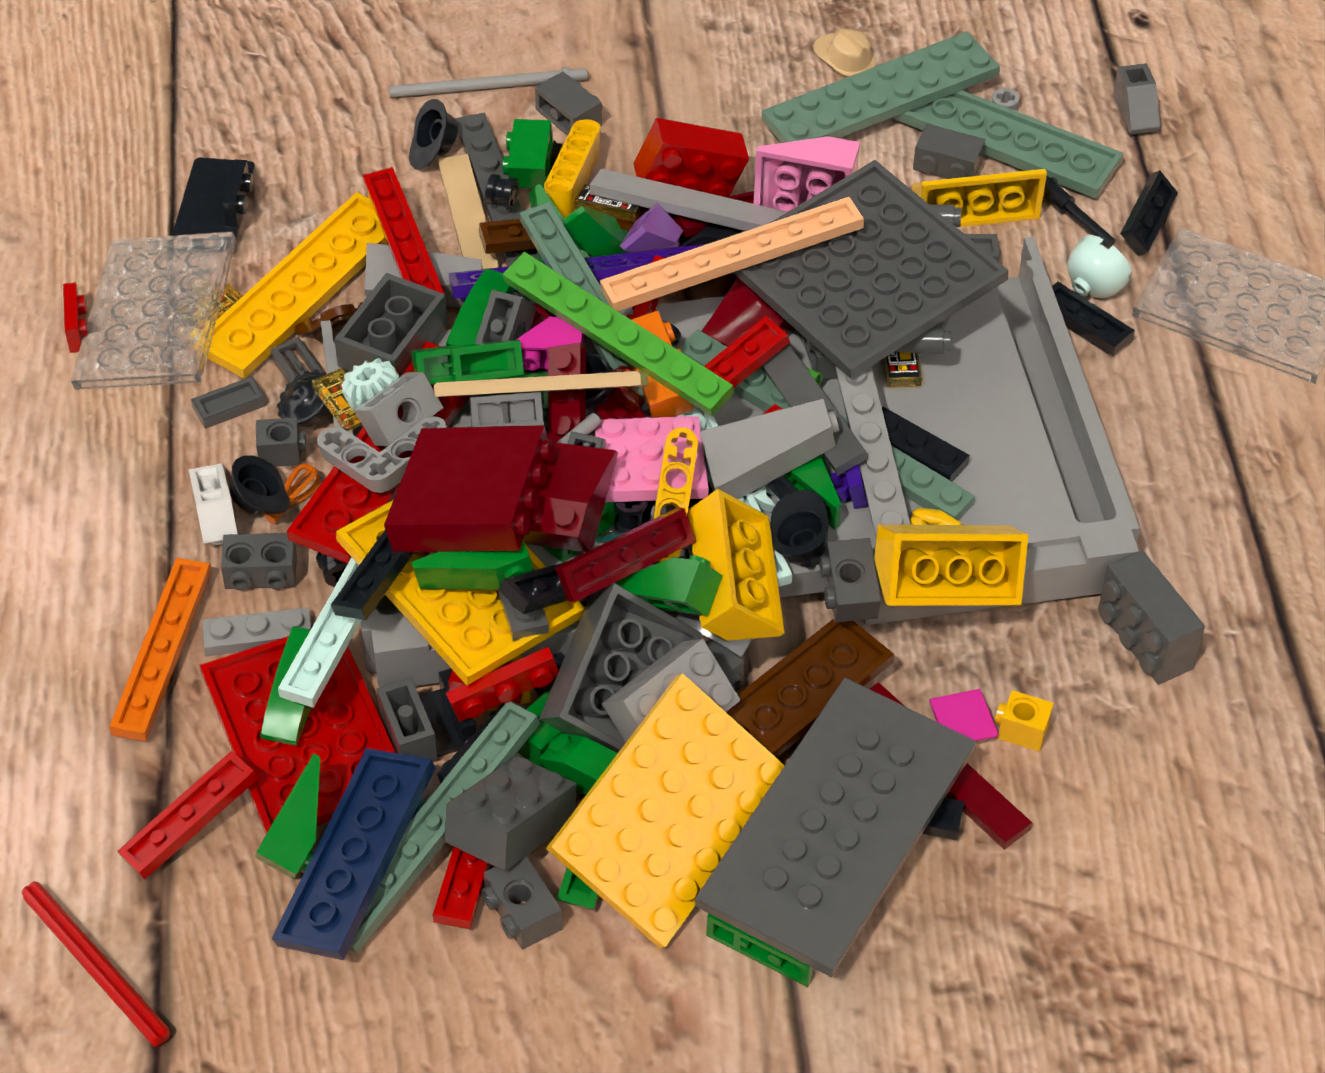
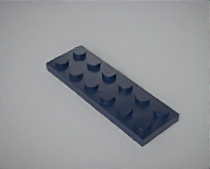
M369 748L365 749L272 936V940L277 947L339 960L345 959L436 767L431 759Z

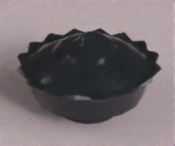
M318 369L313 372L305 371L303 375L295 376L293 382L286 384L285 391L280 394V402L277 404L279 409L278 416L281 418L297 417L298 425L311 426L326 416L330 409L315 390L329 383L326 372L321 373Z

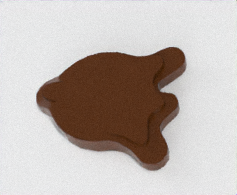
M345 304L320 313V318L312 320V317H308L304 322L297 324L295 333L296 335L304 333L311 335L321 332V321L331 320L332 329L345 325L358 308H355L353 304Z

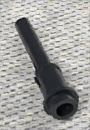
M1046 176L1043 199L1049 201L1061 214L1067 213L1091 235L1104 239L1101 244L1109 249L1115 243V239L1074 203L1075 198L1058 185L1056 178Z

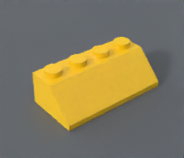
M1046 169L915 182L912 183L911 190L928 204L961 207V227L1040 219L1047 172Z
M717 489L688 509L689 523L696 542L692 543L693 555L707 559L711 562L710 568L723 575L708 617L699 616L701 628L727 641L779 637L785 632L769 516Z
M878 524L874 561L885 604L888 606L1021 605L1029 534L1010 525Z

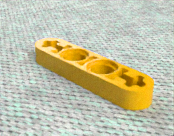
M678 427L673 429L667 436L653 519L660 516L661 509L667 505L684 508L686 515L688 513L698 449V439L695 433L688 428ZM679 437L686 438L685 443L690 445L691 448H685L682 463H668V459L675 461L677 446L671 445V442L676 443ZM675 470L682 472L685 475L686 484L681 488L670 487L666 482V475L669 472ZM682 549L654 563L658 564L673 557L679 558Z

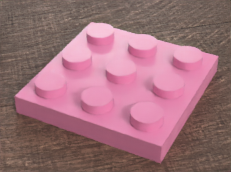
M699 416L601 420V424L594 429V436L606 439L605 449L618 452L605 502L656 500L664 445L668 434L678 427L690 429L698 439L690 499L706 498L709 487L700 435ZM679 437L676 443L671 442V445L677 446L675 461L668 459V463H682L685 448H691L690 445L685 443L686 438ZM675 470L666 475V482L672 488H681L686 484V478L682 472Z

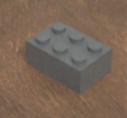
M386 273L335 337L338 367L352 372L354 365L360 366L364 364L365 360L373 362L375 359L380 358L382 362L390 361L400 377L412 361L411 350L421 349L426 341L432 343L447 324L445 294Z
M1140 551L1107 566L1098 606L1100 617L1105 623L1111 625L1118 634L1122 645L1126 649H1130L1139 660L1142 670L1146 674H1150L1158 685L1193 670L1205 625L1144 551Z
M516 755L446 804L444 842L506 871L559 832L575 810L577 783Z

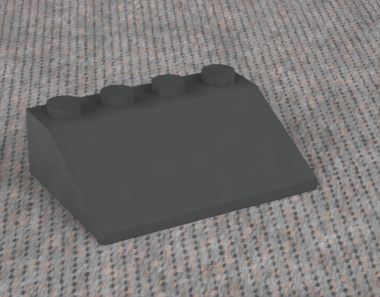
M615 583L591 594L539 720L563 733L585 736L618 753L626 742L602 703L677 644L683 641L701 639L702 633Z

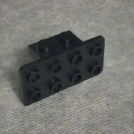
M202 157L194 160L170 239L173 249L231 253L234 250L243 214L247 212L249 192L253 190L254 174L256 171L254 162Z

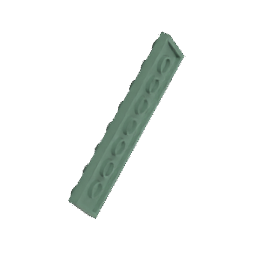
M966 31L762 110L761 120L781 143L827 136L841 138L999 76L1000 65Z
M963 90L892 117V119L920 130H924L927 123L984 138V155L1024 171L1046 169L1047 176L1056 178L1058 184L1097 199L1123 160L1124 153Z

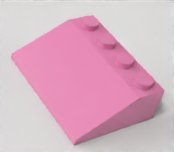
M827 136L758 146L755 164L754 204L789 212L857 171L860 142Z

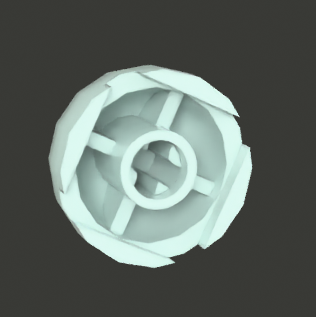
M1086 235L1076 244L1069 256L1067 267L1072 280V287L1077 293L1082 296L1088 295L1103 299L1116 295L1128 284L1132 278L1128 277L1132 273V268L1117 248L1112 245L1108 250L1100 244L1104 239L1094 235Z

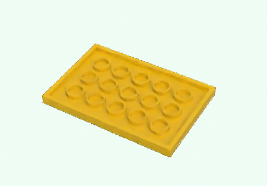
M393 500L336 531V540L358 565H360L384 532V523ZM526 546L533 570L545 568L546 566ZM414 552L385 593L390 601L467 686L581 619L585 609L579 601L575 603L565 601L545 607L544 611L549 624V633L522 637L519 640L513 641L497 590L419 587L411 562L428 556V552Z
M682 673L674 678L546 849L658 948H664L695 907L696 896L785 765Z

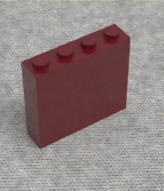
M545 426L421 428L384 523L393 552L520 551L524 536L528 535L530 531L532 512L538 507L540 488L546 483L548 464L554 459V443L552 440H548Z

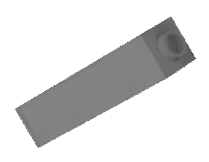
M367 243L364 287L366 298L386 273L401 278L388 245ZM427 251L444 291L446 308L462 307L463 302L453 297L448 273L483 269L482 259Z
M824 399L700 431L715 491L720 489L736 499L751 493L836 447L833 433L838 432L839 427L835 412H827Z

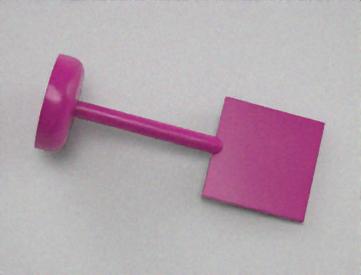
M981 689L929 699L936 722L977 742L998 738L999 734Z

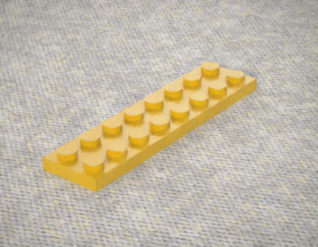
M358 192L352 195L192 342L194 352L243 379L252 373L271 355L270 351L272 348L281 345L295 332L297 324L311 317L366 265L367 243L388 244L370 198Z

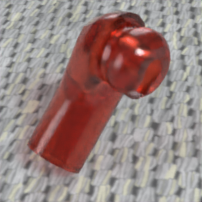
M621 365L614 370V372L635 371L632 367ZM631 387L615 388L612 393L615 399L632 412H638L645 402L644 398L632 390Z

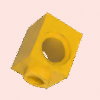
M1012 690L1007 704L1000 702L994 723L1000 724L998 739L1040 752L1050 725L1054 703Z

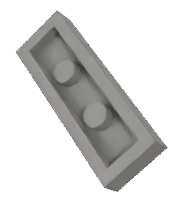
M309 607L202 620L205 656L238 653L287 637L293 626L311 629Z

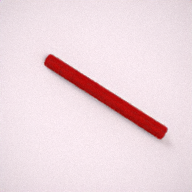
M36 881L24 887L22 895L25 902L151 1045L159 1047L168 1041L171 1035L166 1024L45 888Z

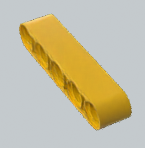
M584 119L573 124L544 183V190L563 218L574 211L579 200L577 198L584 189L599 157L600 124L593 120Z

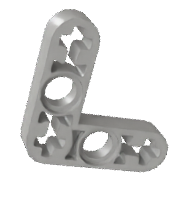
M424 418L381 452H378L340 427L324 430L318 436L317 443L322 457L327 462L367 489L382 493L392 489L401 482L410 457L399 458L398 456L402 452L413 451L421 428H447L442 418ZM354 457H366L363 461L359 463H349V461Z

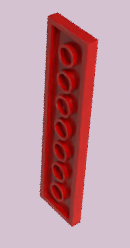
M426 341L421 349L441 346ZM412 361L407 366L402 375H404L406 372H413ZM470 396L438 397L443 408L433 416L442 418L448 428ZM401 405L398 408L400 419L403 417V407ZM364 426L356 436L378 452L387 447L375 446ZM412 451L402 452L398 457H410ZM354 457L349 461V463H359L363 461L366 457ZM334 466L288 528V540L348 564L351 556L336 540V531L394 500L400 483L386 492H373Z

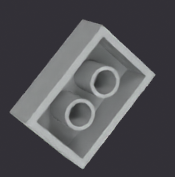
M703 638L680 642L602 703L625 742L628 741L674 678L682 673L725 712L740 701V698Z

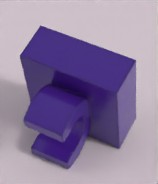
M859 464L845 471L846 474L842 473L837 476L836 473H832L829 475L834 487L842 486L837 489L835 488L840 502L847 500L851 495L854 509L868 506Z

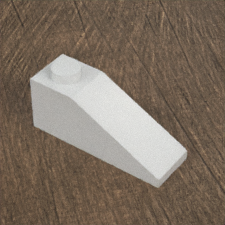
M221 463L189 469L203 544H223V535L238 534L223 465Z

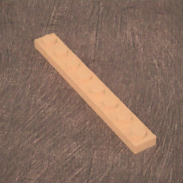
M846 197L600 280L601 291L610 307L620 311L864 228V218L851 198Z

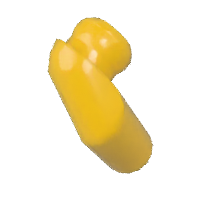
M918 507L911 512L913 515L909 519L910 524L963 525L957 519L937 509Z

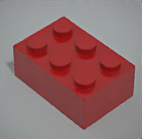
M656 118L633 164L636 177L727 197L730 196L749 161V156L742 133Z

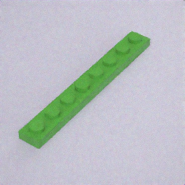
M523 252L502 274L506 284L640 371L648 373V376L711 417L734 394L732 384L528 253Z

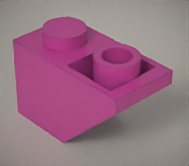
M548 317L516 339L520 340L523 369L527 371L548 370V347L582 343L586 346V335L559 317Z

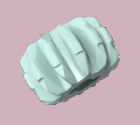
M380 358L375 359L373 362L365 360L364 364L360 366L354 365L353 371L344 375L345 381L341 384L342 392L349 406L354 411L400 377L390 361L382 362Z

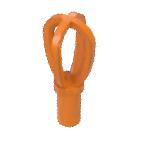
M304 463L296 466L287 478L284 487L290 502L288 509L292 508L295 503L309 497L319 487L320 475L318 470L312 465ZM303 469H306L307 471L304 472L292 485L294 479L299 474V472ZM309 475V477L300 485V483ZM314 478V483L304 493L296 497ZM285 512L280 514L266 513L264 517L269 523L276 524Z

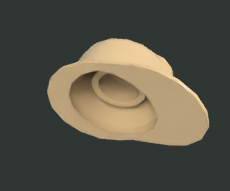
M842 28L837 30L836 33L821 36L813 45L814 53L841 75L850 77L876 66V58L871 51L870 41L860 31Z

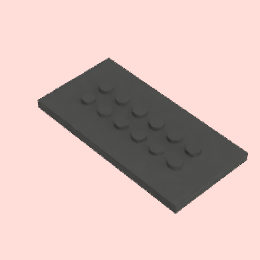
M844 678L696 896L695 906L832 978L976 749L977 741L856 682Z

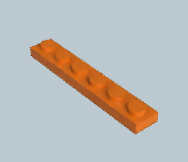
M182 558L175 559L109 726L112 736L147 741L211 575L210 563Z

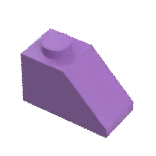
M656 203L634 222L620 246L627 252L678 247L680 244L677 240L683 230Z

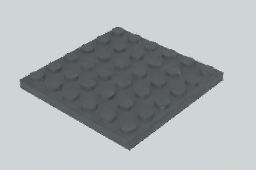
M876 160L772 221L775 222L850 197L864 218V228L732 272L851 379L1008 280L1009 270Z

